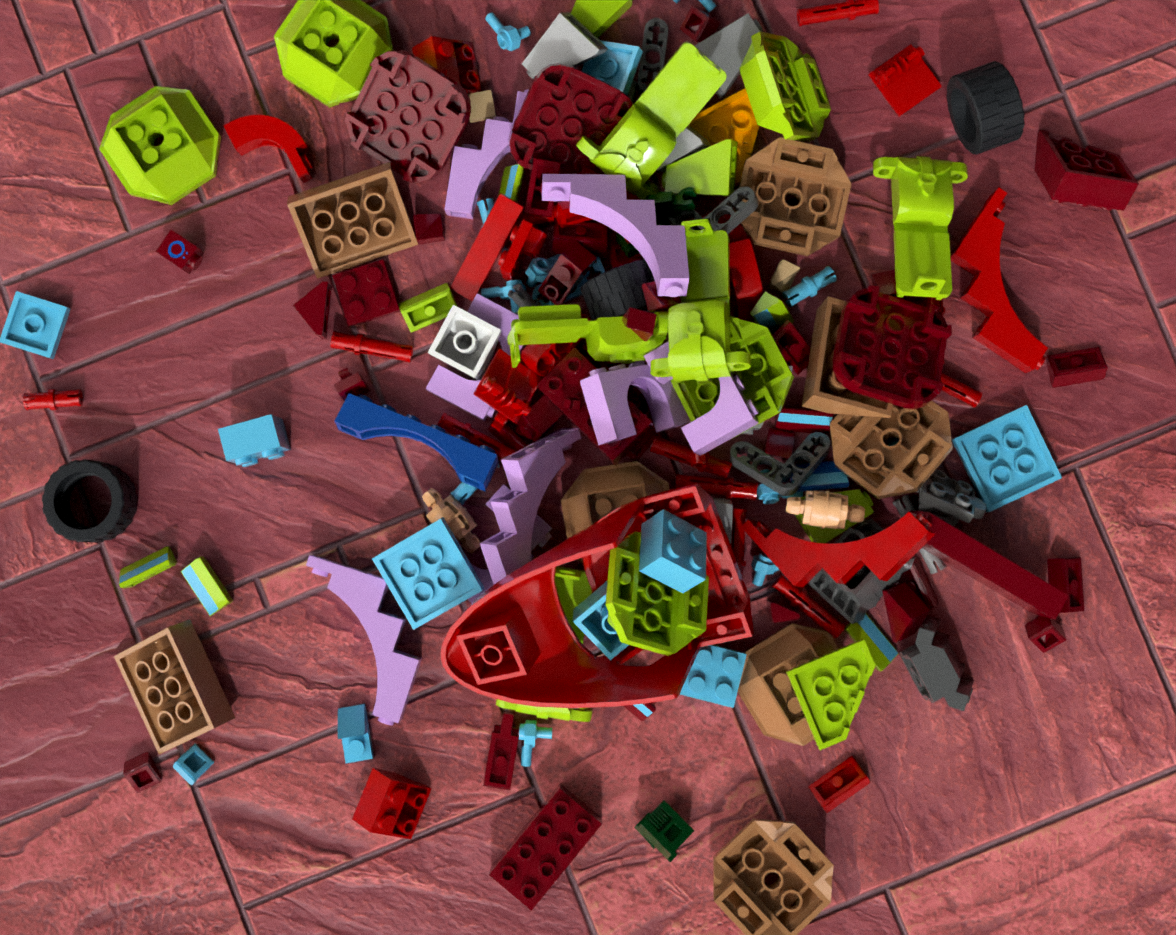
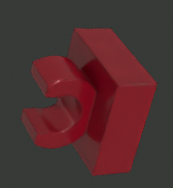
M348 368L338 372L342 381L334 384L344 401L349 393L358 396V394L364 395L370 392L366 382L358 372L352 374Z

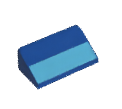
M834 461L822 462L797 492L848 488V477L836 468ZM802 463L796 464V466L799 468H807L808 466H810V464ZM792 473L790 477V483H792V477L794 475Z

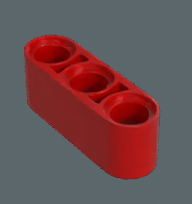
M581 313V318H587L588 321H591L590 317ZM579 338L577 342L526 345L520 354V363L539 376H546L583 338Z

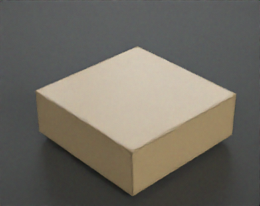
M491 90L468 94L471 100L470 123L496 117Z

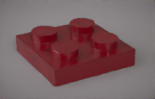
M384 259L332 275L349 327L401 312Z

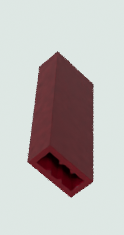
M910 510V512L916 515L922 513L933 524L930 529L935 535L922 549L1030 613L1056 620L1069 595L929 512Z

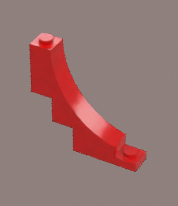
M998 187L991 193L950 254L952 262L974 276L960 299L986 315L972 338L1024 373H1028L1034 369L1038 370L1046 360L1044 354L1048 347L1036 339L1019 320L1004 289L1000 270V245L1005 223L998 219L997 216L1006 205L1003 199L1007 192Z
M910 511L885 530L857 541L835 544L806 541L777 528L771 533L769 527L760 520L757 522L748 519L741 526L787 579L797 587H804L822 568L836 583L845 585L864 565L879 580L888 581L935 535L930 529L933 524L922 513L916 515Z

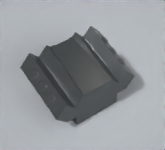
M872 518L860 522L854 530L849 527L835 543L857 541L872 536L884 529ZM913 556L888 581L879 580L864 565L845 585L836 583L823 568L810 580L809 585L853 625L864 619L867 610L876 607L877 602L883 596L882 590L898 583L901 574L911 569L915 557Z
M927 615L919 628L915 644L901 651L899 655L920 695L925 700L929 699L931 703L945 698L949 707L964 711L973 691L972 685L974 680L962 677L965 664L959 661L949 642L950 635L938 632L941 619Z

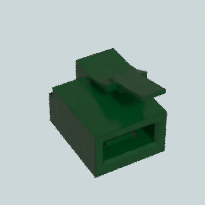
M665 800L651 814L648 812L634 827L646 839L653 850L656 848L669 863L677 856L675 851L694 832Z

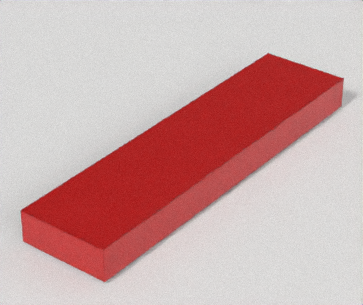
M502 193L498 196L450 289L473 302L525 209L523 205Z

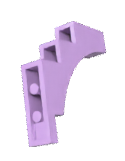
M542 174V201H569L570 213L596 220L621 234L640 252L647 262L656 283L658 296L677 297L687 295L689 268L685 226L656 225L655 200H627L625 175Z
M560 428L501 460L511 490L490 501L500 532L480 543L493 584H496L531 561V539L538 507L550 482L566 463L562 451L570 449L572 443L581 439L578 428Z
M309 555L306 566L313 568L312 573L323 577H328L329 573L332 574L327 588L339 596L351 608L366 630L372 644L377 666V695L372 715L377 716L379 722L387 725H393L394 722L399 723L403 718L422 658L396 650L406 619L381 611L388 585L381 576L316 555Z

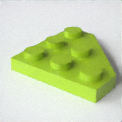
M864 639L786 671L819 750L844 741L848 736L849 727L855 713L858 711L865 693L864 690L876 666Z

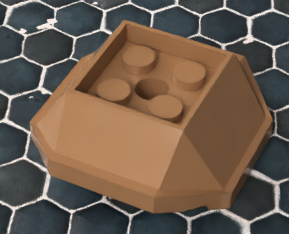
M779 137L745 161L739 188H752L759 204L756 210L740 224L755 245L809 256L840 237L851 182L838 162L833 149L795 140H785ZM785 196H794L798 201V205H788L785 202Z
M933 401L918 409L903 408L893 404L890 418L838 414L830 423L833 457L836 468L877 499L917 492L953 450L949 413ZM896 437L899 439V442L894 446H888L885 444L886 440Z
M638 461L621 463L616 466L609 465L584 469L561 499L567 539L593 525L621 505L645 496L668 491V482ZM583 558L577 559L581 563H583Z
M790 623L745 650L744 653L747 655L738 694L763 735L801 746L814 740L795 692L791 688L786 671L837 650L838 647L829 632Z
M753 818L713 856V900L745 935H797L831 903L834 865L794 822ZM768 873H777L778 878L774 883L767 884L764 882V878Z

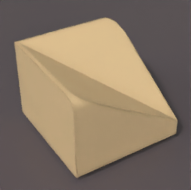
M781 260L769 282V289L779 294L789 290L800 267L786 260Z

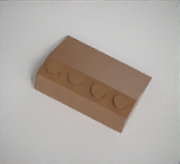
M390 162L288 196V208L317 279L418 245Z
M828 296L816 310L802 407L830 414L890 418L893 404L852 392L836 379L833 371V354L841 312L846 301Z
M190 619L167 627L114 656L159 755L235 719V715Z

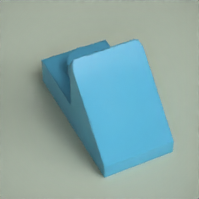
M365 704L338 708V739H342L345 763L374 758Z

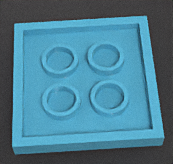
M1027 405L952 439L979 499L986 504V513L1062 478Z
M444 517L372 558L413 630L485 589Z

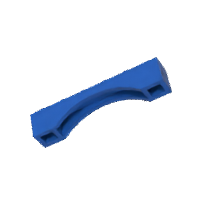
M350 393L348 394L334 421L339 431L361 440L374 437L397 436L422 442L435 449L449 462L461 482L486 491L499 464L498 456L492 448L485 445L480 447L473 445L469 439L461 435L451 436L437 425L427 426L422 424L421 420L413 415L407 414L403 416L398 414L397 410L389 405L383 404L379 406L374 404L365 395L358 394V396Z

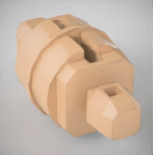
M430 488L422 496L426 505L432 508L426 517L430 520L431 524L444 517L458 542L461 541V546L467 552L473 553L480 547L481 543L476 534L473 535L471 533L477 526L474 519L466 511L467 509L463 508L452 495L443 500L441 498L442 495L436 489Z
M807 490L805 500H802L801 497H789L786 503V512L789 514H803L802 524L821 527V529H844L846 520L860 523L864 521L865 516L864 507L855 504L848 506V496L829 491Z

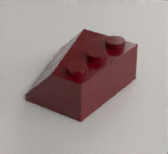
M1039 129L1037 133L1035 172L1053 201L1058 203H1076L1082 207L1096 206L1107 211L1112 209L1125 210L1139 183L1120 155L1091 145L1083 149L1073 143L1072 139L1062 136L1059 141L1050 138L1048 131Z

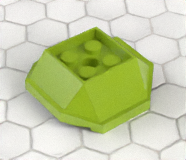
M298 0L274 35L284 78L329 108L339 105V103L356 100L372 69L370 64L375 57L388 51H393L387 17L361 0ZM331 39H339V43L336 46H327Z
M761 31L752 35V43L739 70L757 125L783 134L785 140L810 142L818 138L823 129L824 119L828 117L831 107L815 59L807 53L803 54L797 45L784 36Z
M154 86L110 115L99 150L130 195L173 205L216 176L221 136L190 90ZM164 136L163 143L159 146H154V141L158 137Z
M730 316V352L743 351L751 355V367L749 369L731 372L732 374H738L746 388L742 393L746 400L751 399L759 412L755 417L759 422L758 424L781 412L794 375L767 327ZM709 378L708 381L671 380L691 422L708 413L719 399V378Z
M635 531L625 537L618 547L610 550L605 604L608 610L607 622L617 632L621 643L669 656L678 652L694 638L706 631L709 577L706 574V580L685 593H681L640 572L641 533Z

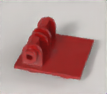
M910 44L868 74L898 117L942 87L923 61L922 57L925 53L920 46L915 48Z
M499 348L473 395L517 424L522 414L527 416L530 413L532 407L529 406V402L537 389L536 385L542 378L520 362L516 368H512L511 356Z

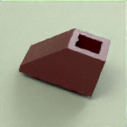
M575 241L559 256L538 289V292L554 305H562L585 277L597 258Z

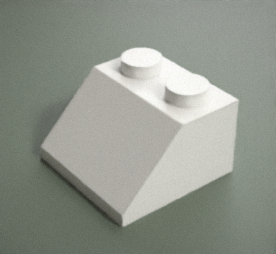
M453 305L428 354L476 380H481L493 357L502 330Z

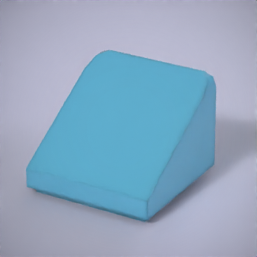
M194 744L174 763L173 768L190 785H193L214 764V761Z

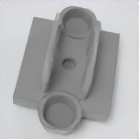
M938 469L931 474L917 491L919 493L918 511L929 512L953 527L957 525L959 520L970 523L972 518L982 519L986 511V504L975 497V489L970 484L961 480L956 481Z

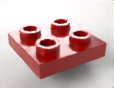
M522 220L520 227L515 225L509 239L512 241L509 251L504 250L500 257L498 265H500L502 277L506 281L515 280L526 255L538 258L547 238L544 232L534 228L530 222Z

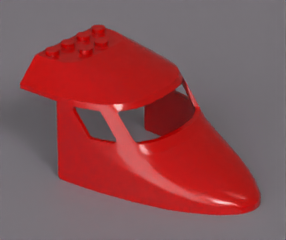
M698 483L639 498L621 505L593 525L579 531L558 546L507 575L475 599L450 627L441 647V661L446 672L459 684L478 694L509 703L535 707H616L676 699L701 647L748 638L754 634L750 596L713 498ZM663 509L707 532L706 574L709 577L707 622L704 633L694 638L675 654L665 655L649 666L621 665L643 651L644 649L629 645L610 661L606 655L602 657L595 656L580 642L569 624L560 603L555 583L557 566L583 558L585 574L593 593L608 580L610 550L618 547L620 542L629 534L635 531L641 533V524Z

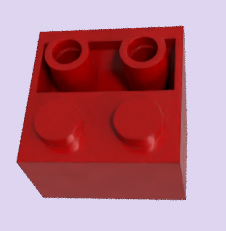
M431 36L412 47L413 55L459 83L466 90L467 94L481 92L473 42Z
M372 768L352 820L371 833L412 839L432 788L397 773Z

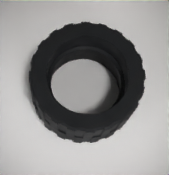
M997 61L954 75L950 78L947 85L948 110L955 132L964 147L970 153L976 155L1020 139L1024 131L1025 116L1020 92L1008 69Z
M645 259L624 264L590 279L582 285L581 292L592 321L601 317H622L631 307L648 311L642 284L654 282L655 280Z
M83 459L81 461L74 460L62 465L56 472L52 473L49 481L45 484L44 494L42 495V510L49 526H52L58 535L77 542H104L105 540L116 538L117 535L122 534L131 525L137 511L138 497L130 477L121 471L119 467L100 461ZM87 476L102 478L108 485L112 497L111 508L107 517L95 527H85L79 524L70 509V496L74 487Z

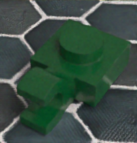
M686 187L677 195H674L672 191H663L657 194L646 195V200H655L656 219L679 216L681 215V210L690 211L695 209L696 205L693 200L687 199L696 197L697 193L694 188Z

